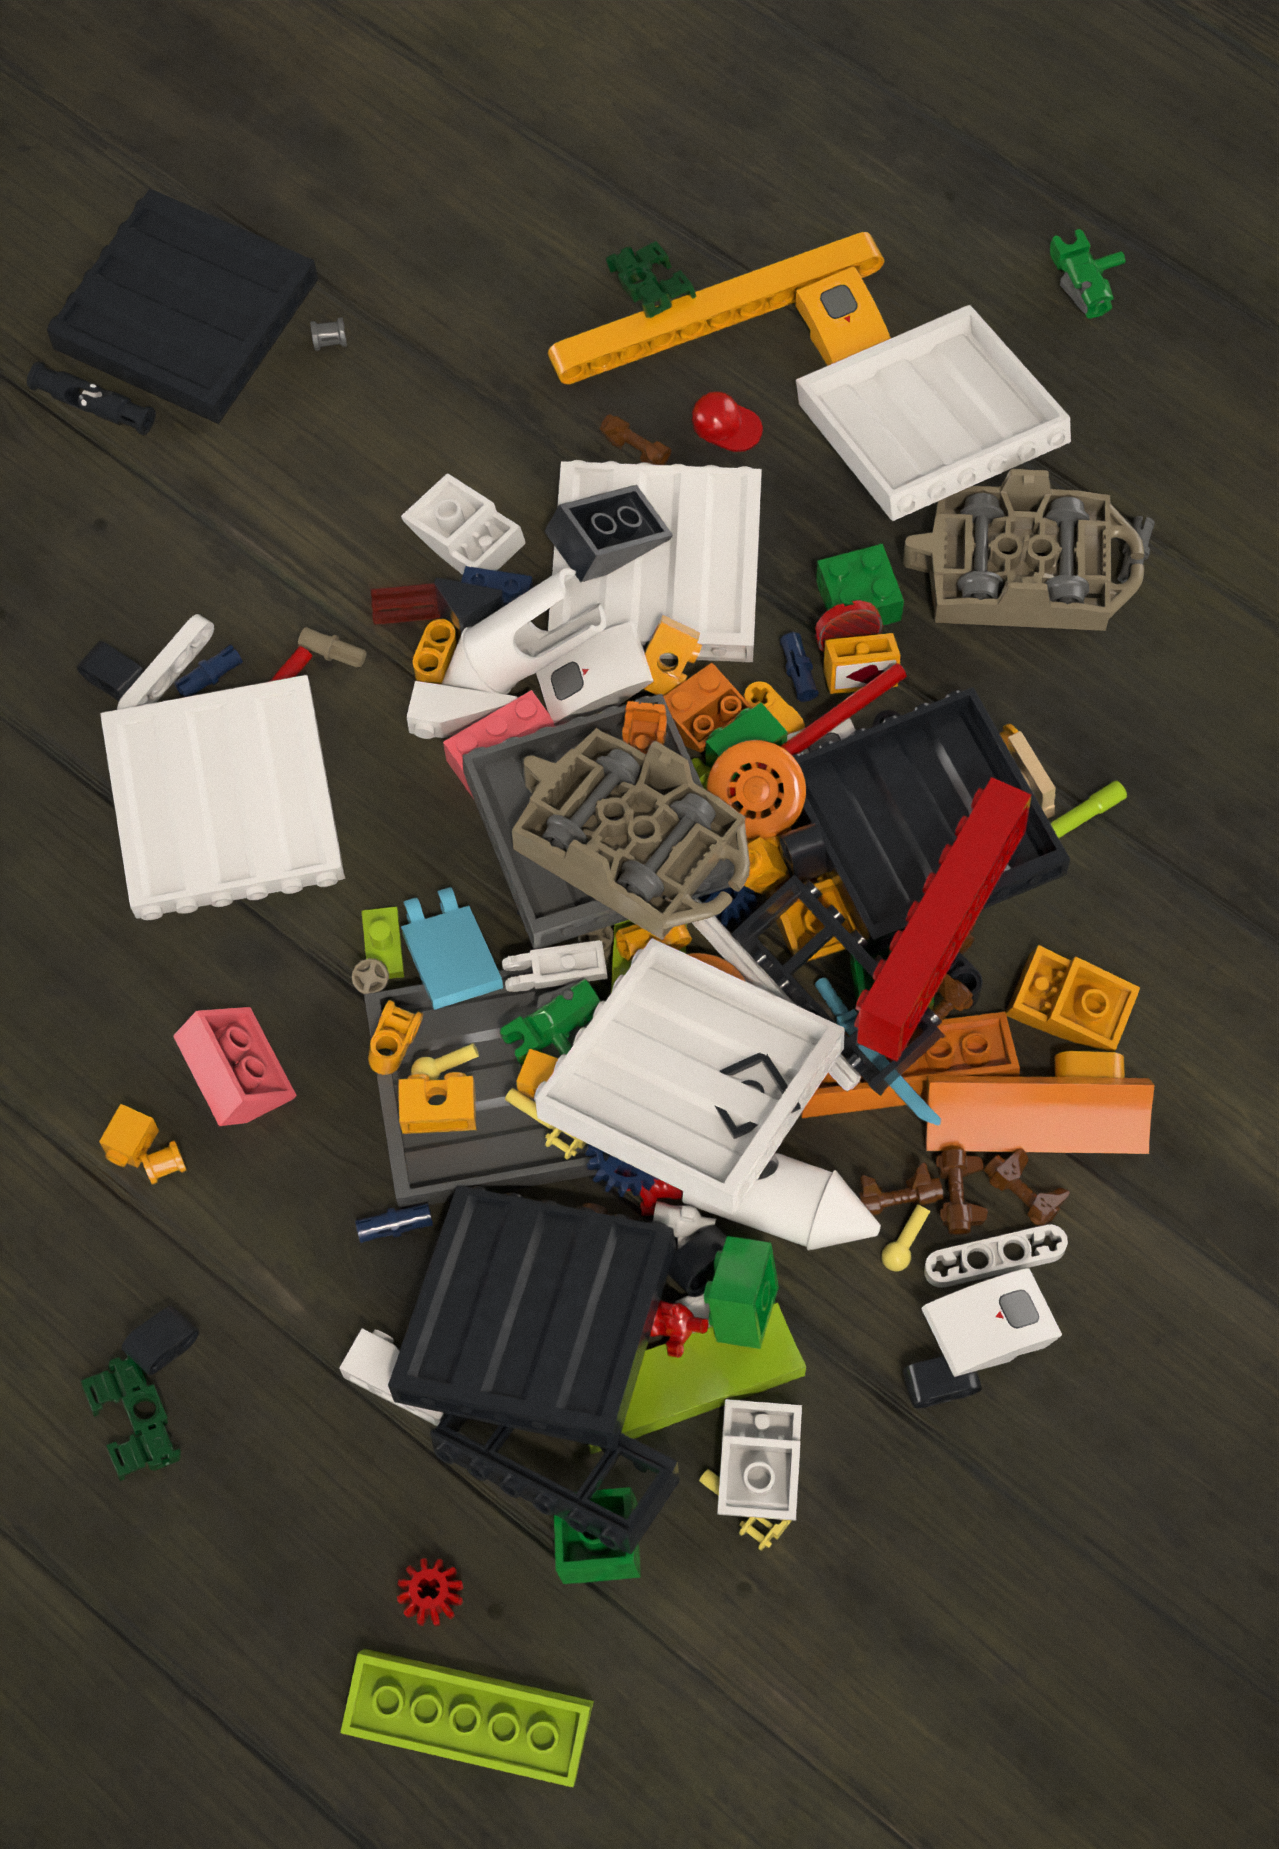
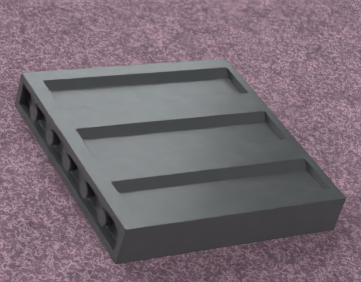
M663 695L645 696L637 699L635 702H639V704L643 702L652 703V705H665L667 729L664 746L688 760L693 782L703 788ZM626 705L621 707L612 706L606 708L601 713L588 717H576L568 723L556 727H543L533 734L520 738L511 737L500 744L487 748H475L468 754L462 755L464 776L534 950L629 920L514 850L512 829L529 804L530 797L532 796V793L525 786L524 759L527 756L533 755L556 763L571 748L575 749L596 728L623 741L622 728L624 727ZM611 817V818H608V819L611 820V821H616V820H619L620 818H618V817ZM648 835L638 836L641 839L650 838ZM728 859L725 861L720 860L692 895V899L729 888L728 882L734 874L733 863ZM663 894L660 896L669 903L673 901Z
M531 966L526 970L519 971L501 970L499 973L503 982L502 989L435 1010L423 984L364 995L371 1039L388 1000L394 1001L396 1007L411 1013H423V1019L416 1037L409 1045L397 1071L387 1075L376 1072L399 1210L427 1202L428 1205L452 1201L457 1185L469 1188L471 1186H480L489 1192L498 1193L596 1175V1169L587 1170L586 1167L588 1161L593 1158L585 1155V1151L590 1144L587 1143L583 1149L578 1147L575 1150L577 1152L575 1157L571 1156L568 1160L565 1159L566 1152L553 1144L550 1147L545 1146L547 1141L545 1137L548 1133L551 1134L553 1129L547 1128L505 1100L506 1095L512 1088L518 1091L516 1081L522 1066L518 1063L515 1050L524 1041L517 1040L512 1044H506L500 1035L501 1028L519 1016L524 1019L535 1012L540 995L563 988L566 985L539 989L533 987L530 990L518 992L507 991L506 980L515 976L533 974ZM589 1021L584 1027L587 1028L591 1021ZM576 1027L569 1032L570 1037L568 1041L572 1046L578 1031L581 1029L580 1027ZM474 1043L479 1057L441 1072L438 1080H444V1076L452 1072L473 1076L476 1094V1130L402 1134L399 1123L398 1079H407L411 1075L413 1063L421 1057L437 1059ZM553 1043L542 1050L544 1054L556 1058L561 1056ZM384 1048L378 1050V1052L384 1056H391L394 1054L393 1051H391L390 1049ZM435 1095L429 1099L428 1103L435 1106L441 1105L445 1102L446 1097ZM563 1132L557 1137L569 1146L574 1141L573 1138ZM603 1151L605 1161L608 1160L609 1154Z

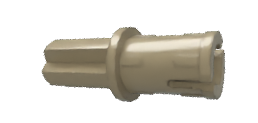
M305 627L298 639V647L302 646L308 651L318 653L324 656L327 661L335 659L354 667H362L366 658V651L364 649L340 641L337 635L328 636Z

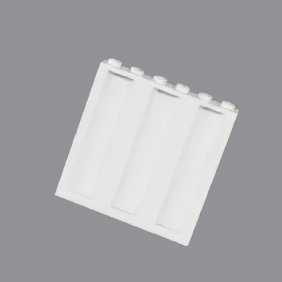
M970 305L796 379L798 401L801 408L892 521L1071 442L1070 416Z
M582 460L561 461L558 506L571 501L638 485L673 536L669 541L606 576L580 582L575 575L564 583L567 592L566 596L550 607L548 631L556 629L601 603L606 620L605 629L629 621L634 622L644 651L662 615H665L700 632L697 643L701 644L702 648L696 660L753 662L762 469H752L747 466L721 468L715 465L694 467L683 464L668 466L652 465L650 463L619 464L614 461L605 463H589ZM555 545L552 575L563 568H570ZM664 653L659 657L660 659H678L672 653Z
M307 675L100 713L130 908L136 919L154 920L162 917L164 913L174 911L182 914L191 913L200 906L211 904L215 907L230 905L233 900L243 898L260 900L267 897L269 893L279 891L286 894L301 891L303 887L316 884L319 887H328L335 885L338 880L345 879L313 697Z
M651 938L644 949H639L635 953L625 975L621 974L616 979L612 993L606 1002L601 1001L597 1005L593 1019L587 1028L582 1027L578 1031L574 1045L568 1054L560 1056L556 1062L554 1073L547 1082L543 1081L538 1086L534 1095L537 1118L733 1216L843 1051L845 1028ZM760 1052L765 1055L768 1054L787 1083L788 1088L782 1095L762 1061L735 1075H725L719 1071ZM745 1080L757 1081L763 1086L764 1093L754 1086L741 1082ZM799 1102L801 1105V1109L791 1113L796 1104ZM715 1106L726 1110L736 1127L750 1121L757 1124V1126L750 1133L733 1139Z

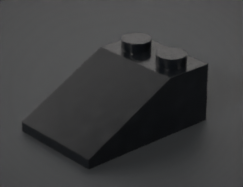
M638 485L560 504L545 529V533L569 567L576 571L575 575L580 582L606 576L669 541L673 536Z

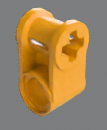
M754 682L746 688L745 700L753 708L762 703L787 730L788 735L805 728L804 721L799 713L792 706L788 705L768 683Z
M388 1000L370 1043L368 1061L373 1071L382 1075L392 1074L397 1071L409 1045L416 1037L423 1019V1013H411L396 1007L394 1001ZM386 1048L393 1051L394 1054L384 1056L378 1050Z

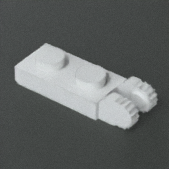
M600 940L530 950V953L508 956L502 961L503 969L506 971L526 970L531 966L533 969V974L508 978L505 985L509 992L527 991L533 987L539 989L567 985L586 979L587 982L607 979L603 945Z

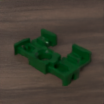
M657 241L635 252L636 256L632 247L629 246L620 250V254H612L606 258L610 272L618 271L621 286L634 303L639 300L643 302L642 307L647 318H652L671 308L672 302L670 298L673 299L683 293H686L692 299L696 297L693 284L681 270L674 273L673 277L666 281L660 280V284H658L656 276L649 269H653L652 264L656 263L659 266L661 263L667 269L672 266L668 254ZM644 280L640 283L634 284L637 281ZM656 301L660 304L658 307H655L654 303Z
M128 1355L124 1360L118 1357L109 1362L110 1374L106 1370L81 1380L83 1391L94 1417L99 1415V1410L103 1409L102 1405L104 1403L115 1401L116 1404L120 1402L119 1399H122V1404L136 1437H134V1434L130 1435V1441L117 1445V1442L106 1445L119 1481L125 1480V1475L146 1467L145 1463H148V1468L151 1471H156L181 1459L180 1449L174 1451L164 1425L168 1424V1418L154 1384L147 1385L140 1366ZM90 1387L94 1388L99 1403L96 1402L93 1392L90 1390ZM143 1401L151 1402L156 1407L155 1414L146 1420L139 1419L134 1414L136 1405ZM115 1449L119 1450V1453L124 1463L123 1466L121 1465L117 1453H115Z

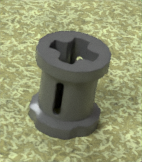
M343 317L338 318L335 322L317 324L316 321L310 322L315 351H319L324 346L338 344L342 347H347Z

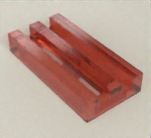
M434 583L371 589L374 625L441 618ZM433 605V607L412 609L413 606ZM392 608L407 609V610H397V611L380 612V610H382V609H392Z

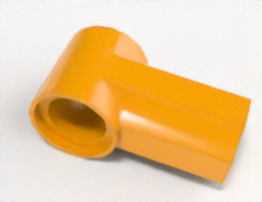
M637 924L620 929L615 934L618 952L627 961H631L639 949H644L651 938L676 950H680L692 941V937L685 924L673 927L663 940Z

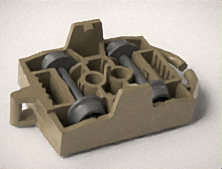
M1011 469L999 487L971 486L938 501L933 532L912 535L906 538L903 565L906 568L929 573L935 623L1106 631L1108 620L1137 592L1144 577V565L1133 564L1130 577L1126 582L1121 584L1111 582V539L1120 538L1126 541L1130 547L1131 558L1135 560L1144 558V547L1137 531L1110 503V495L1078 490L1051 489L1048 471ZM1002 551H1007V552H1010V553H1012V554H1010V555L1003 554ZM1035 553H1043L1046 556H1038ZM1088 593L1102 594L1101 598H1085Z
M596 728L575 749L571 748L556 763L533 755L527 756L524 759L525 786L532 793V796L530 797L529 804L512 829L513 849L661 940L665 938L673 927L711 918L720 914L732 902V897L724 891H721L715 899L707 903H699L692 899V895L720 860L725 861L728 859L734 865V874L728 885L737 892L743 888L750 870L745 827L746 816L737 812L719 797L695 784L692 780L688 760L657 741H653L647 754H644L624 741ZM618 817L620 819L616 821H611L608 818ZM648 835L650 838L641 839L638 836ZM663 894L673 901L669 903L660 896Z

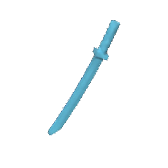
M827 978L819 979L815 983L816 989L836 1016L837 1025L844 1027L846 1033L851 1036L858 1029L854 1027L858 1015L854 1009L850 1012L848 1011ZM863 1045L858 1046L880 1072L890 1064L884 1055ZM901 1075L890 1085L920 1119L934 1125L941 1124V1118Z

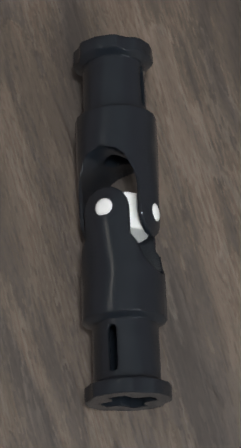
M38 361L33 364L28 373L27 386H29V389L34 391L40 389L50 393L53 399L85 412L93 413L119 426L122 424L135 428L143 436L149 433L154 424L156 411L153 407L146 406L144 408L134 404L126 396L110 390H104L96 384L65 371L58 373ZM79 388L84 390L81 395L79 392Z

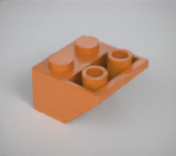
M710 663L663 696L684 745L698 752L706 749L707 738L714 730L719 727H727L734 722L736 716L742 710L753 708L713 663Z

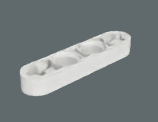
M199 614L192 616L123 695L117 710L156 703L210 640L214 631V624Z
M1043 1225L937 1250L928 1256L924 1267V1275L931 1285L940 1288L1051 1263L1059 1260L1064 1255L1068 1244L1067 1236L1058 1226ZM1045 1236H1050L1052 1241L1058 1240L1059 1243L1056 1244L1054 1251H1050L1048 1246L1037 1247L1034 1253L1036 1256H1031V1244L1028 1239H1032V1246L1042 1244ZM1009 1243L1019 1244L1024 1250V1257L1018 1261L1009 1260L1003 1253L1005 1245ZM974 1251L982 1252L988 1258V1265L983 1269H974L967 1262V1256ZM960 1255V1266L964 1273H959V1266L948 1269L946 1277H941L938 1271H932L937 1261H942L944 1266L955 1265L956 1256Z

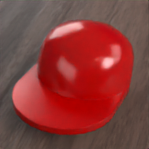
M720 391L709 392L703 395L694 405L692 411L693 429L705 441L733 452L749 450L760 441L763 432L760 418L751 410L737 405L735 400L728 394Z

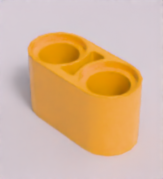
M436 619L425 628L413 657L416 681L442 684L457 647L455 628L450 621ZM441 638L448 639L447 641L442 643L435 642L436 640ZM427 667L436 668L433 671L429 672L423 671Z
M1066 1051L1054 1056L1055 1077L1125 1078L1124 1056L1119 1053Z

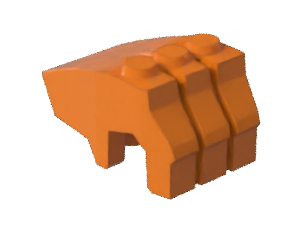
M628 701L625 708L624 727L622 728L623 741L644 754H647L653 741L664 745L667 729L665 705H652V703L643 702L639 704V702Z

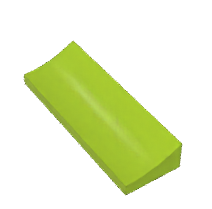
M776 1303L773 1306L761 1349L716 1342L714 1327L712 1326L708 1328L705 1334H691L683 1345L684 1353L680 1358L668 1356L666 1344L646 1350L621 1433L634 1439L724 1406L725 1399L740 1400L805 1376L806 1364L794 1342L779 1304ZM587 1444L591 1454L602 1451L598 1446Z
M363 1649L357 1654L341 1734L574 1787L594 1701Z

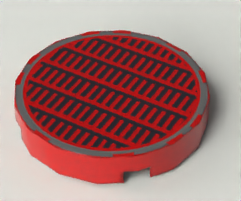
M861 600L852 601L854 605L846 607L844 603L834 606L825 612L816 623L815 638L819 648L825 652V640L880 634L883 623L878 609L872 603Z

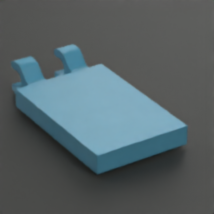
M451 887L437 891L441 900L440 908L443 914L431 918H424L417 897L403 901L408 913L406 917L409 923L408 925L401 926L403 937L434 1010L503 988L501 975L470 906L459 909Z

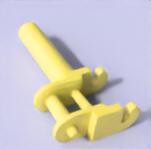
M512 1088L506 1095L505 1100L547 1128L553 1129V1132L551 1134L548 1133L545 1137L547 1139L545 1146L550 1147L553 1144L566 1152L565 1159L568 1160L571 1156L575 1157L577 1154L575 1150L578 1147L583 1149L587 1144L538 1119L536 1102L516 1089ZM561 1132L574 1139L570 1146L557 1138Z
M707 1469L699 1481L719 1496L720 1477ZM748 1517L749 1519L746 1523L744 1521L740 1523L739 1526L742 1529L739 1534L742 1536L747 1532L760 1542L758 1549L763 1550L765 1546L769 1548L772 1545L770 1542L772 1537L778 1539L792 1520H782L780 1524L773 1525L765 1518ZM756 1519L770 1529L766 1536L752 1527Z

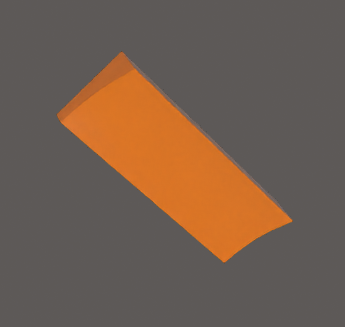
M1006 1012L943 1019L938 1028L945 1037H941L901 1074L903 1079L925 1103L927 1098V1075L1019 1077L1020 1067ZM886 1057L890 1063L893 1061V1059ZM827 1073L801 1112L802 1118L903 1106L906 1104L890 1086L880 1096L861 1076L860 1082L853 1089L846 1091Z
M927 1075L926 1104L941 1118V1124L934 1125L926 1121L925 1148L926 1151L961 1149L977 1152H1016L1019 1149H1023L1025 1152L1149 1154L1154 1084L1149 1078Z

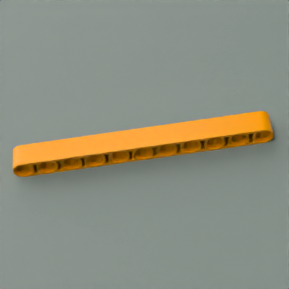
M868 232L857 233L695 292L696 297L693 299L686 295L672 300L671 308L652 318H647L645 312L642 311L561 340L551 346L548 350V357L561 383L572 384L795 303L796 290L854 266L861 278L869 276L883 266L884 258L871 234Z

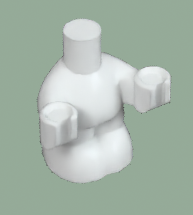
M657 1201L653 1221L664 1223L674 1229V1235L678 1238V1250L695 1237L698 1232H701L708 1226L715 1225L716 1219L701 1217L698 1210L691 1205L674 1206Z

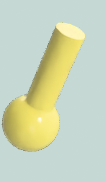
M472 1043L437 1059L421 1057L413 1063L411 1075L424 1074L429 1076L430 1080H438L441 1072L479 1057L477 1048Z
M917 1204L897 1241L891 1242L884 1247L881 1259L887 1269L897 1272L908 1267L911 1261L909 1248L930 1213L928 1209Z

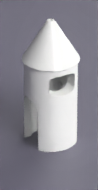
M563 568L473 627H466L461 634L441 685L504 695L508 694L511 688L522 679L537 673L601 633L606 626L605 614L601 603L554 630L544 631L537 628L531 620L562 600L567 594L564 583L575 576L576 571L570 568Z
M776 1152L733 1216L683 1192L682 1201L684 1204L807 1247L808 1251L878 1236L881 1227L880 1223L836 1170L830 1172Z

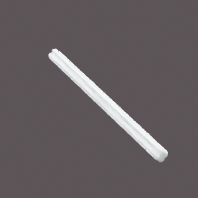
M698 898L693 899L696 902L702 903ZM715 916L692 922L722 957L739 970L747 983L796 1005ZM842 1054L839 1055L828 1072L846 1091L853 1089L860 1082L861 1078L860 1074L846 1061Z

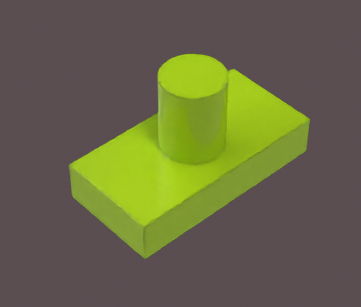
M389 907L363 910L362 919L366 959L373 958L382 961L388 968L389 979L405 977L398 908Z

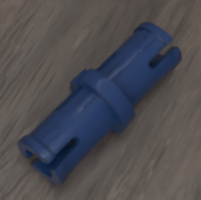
M796 632L788 633L780 639V644L787 661L785 665L786 673L792 677L797 699L800 702L811 701L819 694L811 673L813 669L812 661L806 657L801 635Z
M229 645L209 660L203 659L197 663V668L175 681L174 685L180 695H183V698L193 696L211 684L213 686L218 683V678L242 664L243 661L236 649L234 650L233 646Z
M428 1202L396 1211L394 1207L387 1209V1213L355 1220L360 1243L391 1235L396 1238L400 1237L401 1233L409 1230L433 1226Z

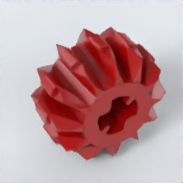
M423 1558L420 1560L421 1571L417 1572L411 1565L406 1568L408 1575L412 1578L411 1580H398V1586L407 1592L399 1594L397 1601L399 1604H408L403 1612L407 1618L413 1617L418 1613L417 1624L424 1626L429 1615L436 1627L440 1626L441 1623L438 1614L443 1612L449 1619L455 1616L449 1604L455 1606L462 1605V1597L454 1593L462 1590L464 1586L461 1580L452 1581L457 1574L453 1566L442 1572L444 1562L442 1559H437L434 1562L433 1568L430 1569L427 1559ZM428 1585L433 1589L438 1585L439 1587L436 1588L438 1596L435 1599H432L430 1596L425 1597L423 1592L425 1586Z

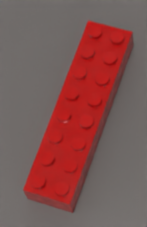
M992 777L985 789L979 788L971 803L973 811L969 817L963 816L955 831L957 839L953 845L947 844L939 859L941 867L937 874L933 872L929 874L922 891L925 895L921 902L914 901L906 917V921L909 923L904 931L898 930L895 933L889 948L892 951L887 961L880 960L872 979L875 982L870 991L864 989L857 1001L855 1009L859 1013L854 1027L858 1028V1044L895 1061L899 1060L1026 832L1032 794Z

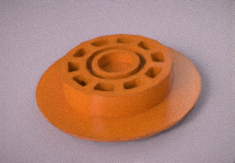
M750 740L733 745L718 757L708 776L707 791L746 816L747 839L755 840L759 837L769 839L785 832L798 819L805 803L806 783L801 767L788 751L768 741ZM758 762L767 764L766 769L759 768ZM750 763L752 769L745 771L742 765ZM774 769L780 777L776 778L772 774V770ZM735 772L740 774L738 781L732 780ZM779 783H783L784 792L779 791ZM730 787H735L736 796L731 797ZM777 798H780L782 802L777 808L774 803ZM734 802H740L743 806L741 811L735 806ZM769 808L771 814L764 817L763 810ZM748 810L756 811V817L747 815Z

